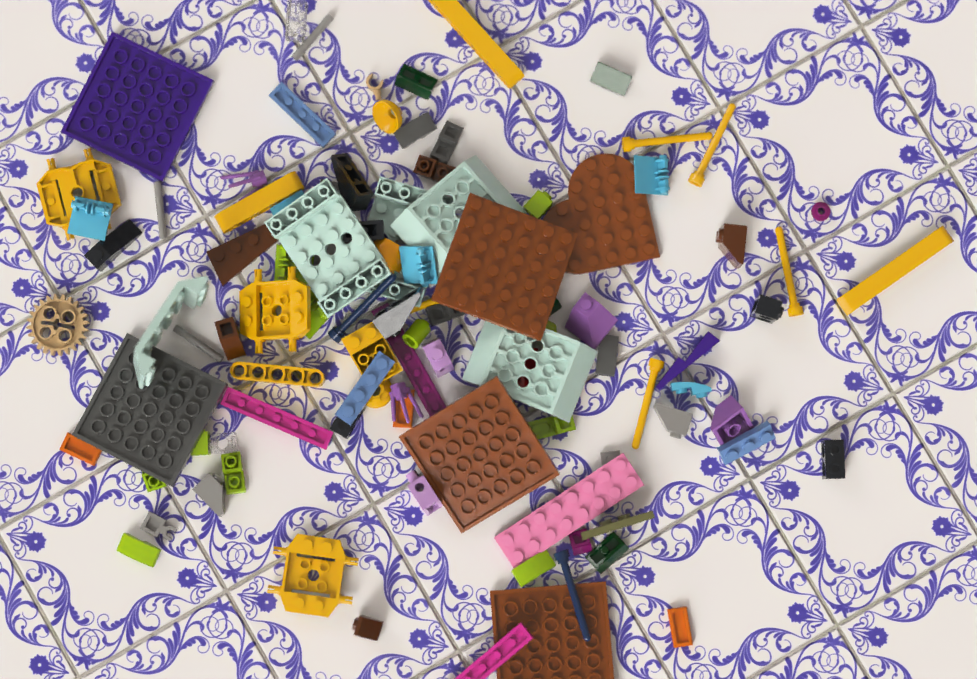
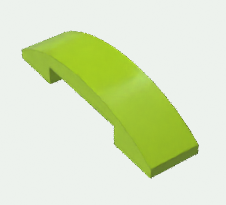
M573 415L569 423L553 416L528 422L538 439L576 430Z

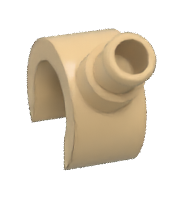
M372 73L368 75L366 85L370 91H373L376 100H381L383 79L377 87H372L369 84L373 77Z

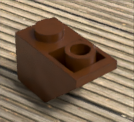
M232 316L214 322L227 360L245 356L246 352L236 319Z
M360 615L359 618L356 617L354 619L351 630H354L353 635L378 641L384 621Z

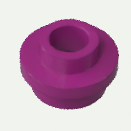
M818 202L813 205L811 214L815 220L824 221L830 216V207L826 203ZM818 209H824V214H819Z

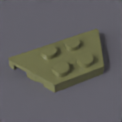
M653 510L630 516V513L617 517L618 521L612 522L611 519L599 522V527L581 532L582 539L585 540L655 518Z

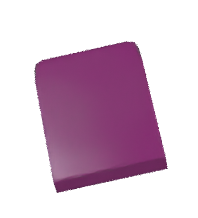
M587 528L574 531L568 535L574 556L592 551L590 538L583 540L581 532L587 531Z

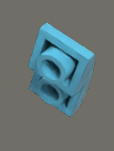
M674 382L669 384L671 392L676 391V394L687 393V389L690 388L691 396L696 395V398L707 397V393L712 391L711 387L694 382Z

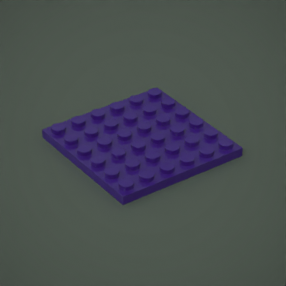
M111 32L61 133L164 183L214 84V80L115 32Z

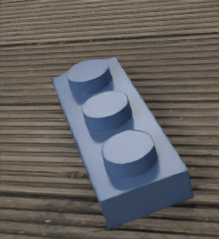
M766 421L717 447L722 462L727 465L774 440L776 437L770 423Z

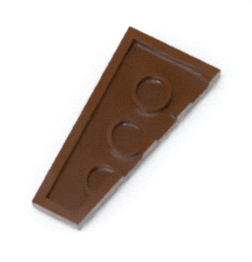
M263 224L206 253L224 287L232 278L240 274L243 269L257 260L260 255L268 251L279 240L275 239L267 226Z

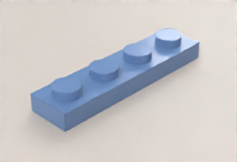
M282 82L268 95L322 148L336 136V133Z
M379 351L335 415L351 426L391 370L395 361Z

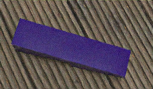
M708 331L685 361L680 357L675 360L654 389L659 391L720 340Z

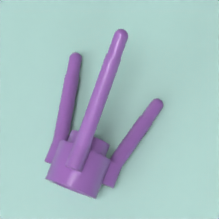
M263 170L220 177L223 180L250 176L249 179L228 185L229 188L251 182L253 187L257 186V188L238 201L268 185Z
M399 382L390 386L391 392H389L391 398L393 422L396 421V398V401L400 400L406 422L410 423L404 401L407 395L420 418L424 417L411 393L410 387H406L405 382Z

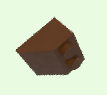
M724 223L716 232L715 242L718 243L719 250L735 269H739L744 264L747 226Z

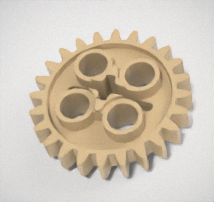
M54 294L53 299L50 296H46L47 302L40 299V306L33 305L36 311H29L33 318L27 319V321L31 322V325L26 328L32 330L28 336L34 337L31 343H38L37 349L40 350L44 347L43 353L45 354L50 350L51 356H54L56 351L59 356L63 355V351L70 355V349L77 351L76 344L83 346L80 341L81 338L87 339L83 334L90 331L85 328V325L90 324V322L84 319L89 315L87 313L82 314L85 307L78 308L80 302L75 301L73 303L72 297L66 300V295L62 294L60 299L57 294ZM53 309L55 315L53 318L48 319L47 312ZM68 313H73L74 315L71 322H66L65 320ZM42 321H47L56 324L61 323L63 325L75 326V329H67L63 327L56 328L52 325H43ZM50 328L51 335L44 338L43 331ZM68 331L70 338L67 341H63L62 334Z

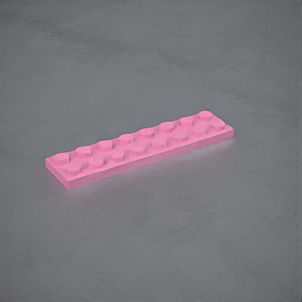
M622 453L495 536L494 539L513 568H516L644 486L624 453Z

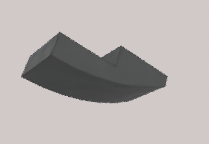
M427 112L405 124L393 134L402 149H405L438 128Z
M446 121L430 154V158L448 164L464 128Z
M442 304L425 308L431 327L466 315V313Z
M606 335L599 344L595 375L615 376L619 336Z

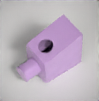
M439 337L421 345L437 378L455 370Z
M416 470L406 475L410 482L408 485L409 490L427 516L443 506L424 475L420 477ZM424 487V490L419 492V489Z

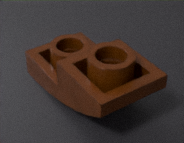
M419 155L413 173L439 182L456 167Z

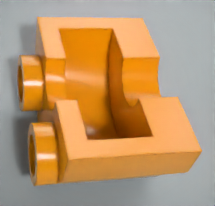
M387 238L374 240V244L384 257L391 273L395 271L400 273L402 269L399 252L400 245Z

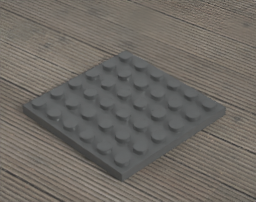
M127 333L72 435L174 488L228 384L153 346L150 357L155 360L154 366L156 371L154 379L149 387L145 385L143 389L139 388L133 357L135 346L140 339Z

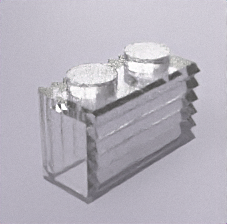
M288 0L285 37L289 42L305 41L308 5L305 0Z

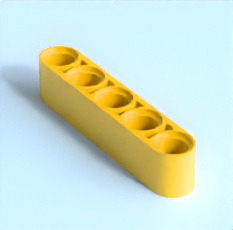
M296 171L290 172L217 213L214 218L224 234L268 211L271 207L298 191H303L305 187Z
M235 362L230 367L231 375L237 380L315 388L321 387L325 383V375L318 369L249 362ZM238 366L244 367V373L241 376H236L235 369ZM257 368H262L264 371L260 378L254 376V371ZM276 370H282L283 376L279 380L273 378V373ZM299 371L302 374V378L300 381L295 382L292 379V375L294 372ZM315 373L321 375V380L318 383H312L311 377Z

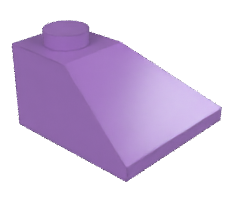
M585 292L574 305L565 328L589 347L596 349L618 322V319Z
M731 395L715 407L710 429L720 446L754 428L744 408Z

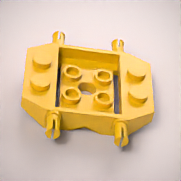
M91 148L83 150L86 160L73 166L56 168L55 158L47 159L49 170L36 183L46 223L65 230L67 240L75 239L74 235L67 234L73 209L71 208V202L75 200L73 191L80 188L83 191L81 197L97 200L90 171H93L100 201L113 204L111 215L122 206L112 165L95 160ZM59 188H60V191H61V195H62V199H63L65 211H64V208H63V204H62V200H61ZM110 221L108 225L109 230L112 229Z
M295 266L288 267L287 280L268 282L262 281V269H254V283L239 291L240 334L254 340L255 354H263V342L277 339H288L289 352H296L297 340L303 338L311 330L310 286L296 278ZM260 293H262L263 331H260ZM281 306L282 312L277 316L276 308Z
M297 534L288 547L274 546V550H281V552L273 551V554L286 557L282 585H268L270 589H267V593L279 594L285 611L329 617L338 604L352 605L353 601L347 600H353V597L340 594L344 566L346 564L358 566L357 562L351 561H359V558L348 557L340 540ZM297 554L335 559V562L297 556ZM311 570H317L319 573V578L316 581H312L308 577V573ZM292 589L330 594V597L292 592Z

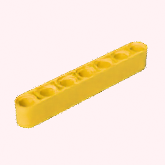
M428 0L509 89L525 77L517 65L457 0Z
M941 226L836 299L846 315H849L954 241L945 227Z

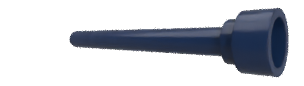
M392 273L340 326L337 325L328 332L333 341L339 343L345 337V331L396 280V274Z
M566 549L553 553L555 561L561 565L583 639L590 641L591 635L568 564L569 551Z

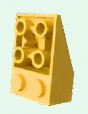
M373 322L341 339L361 375H363L379 351L395 361V364L382 382L403 371L386 339H384Z

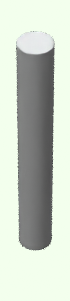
M330 14L322 20L292 55L293 59L298 61L333 21L334 18Z
M156 181L153 183L159 238L165 239L167 238L162 185L161 181Z
M179 325L174 327L173 331L219 363L224 359V356Z

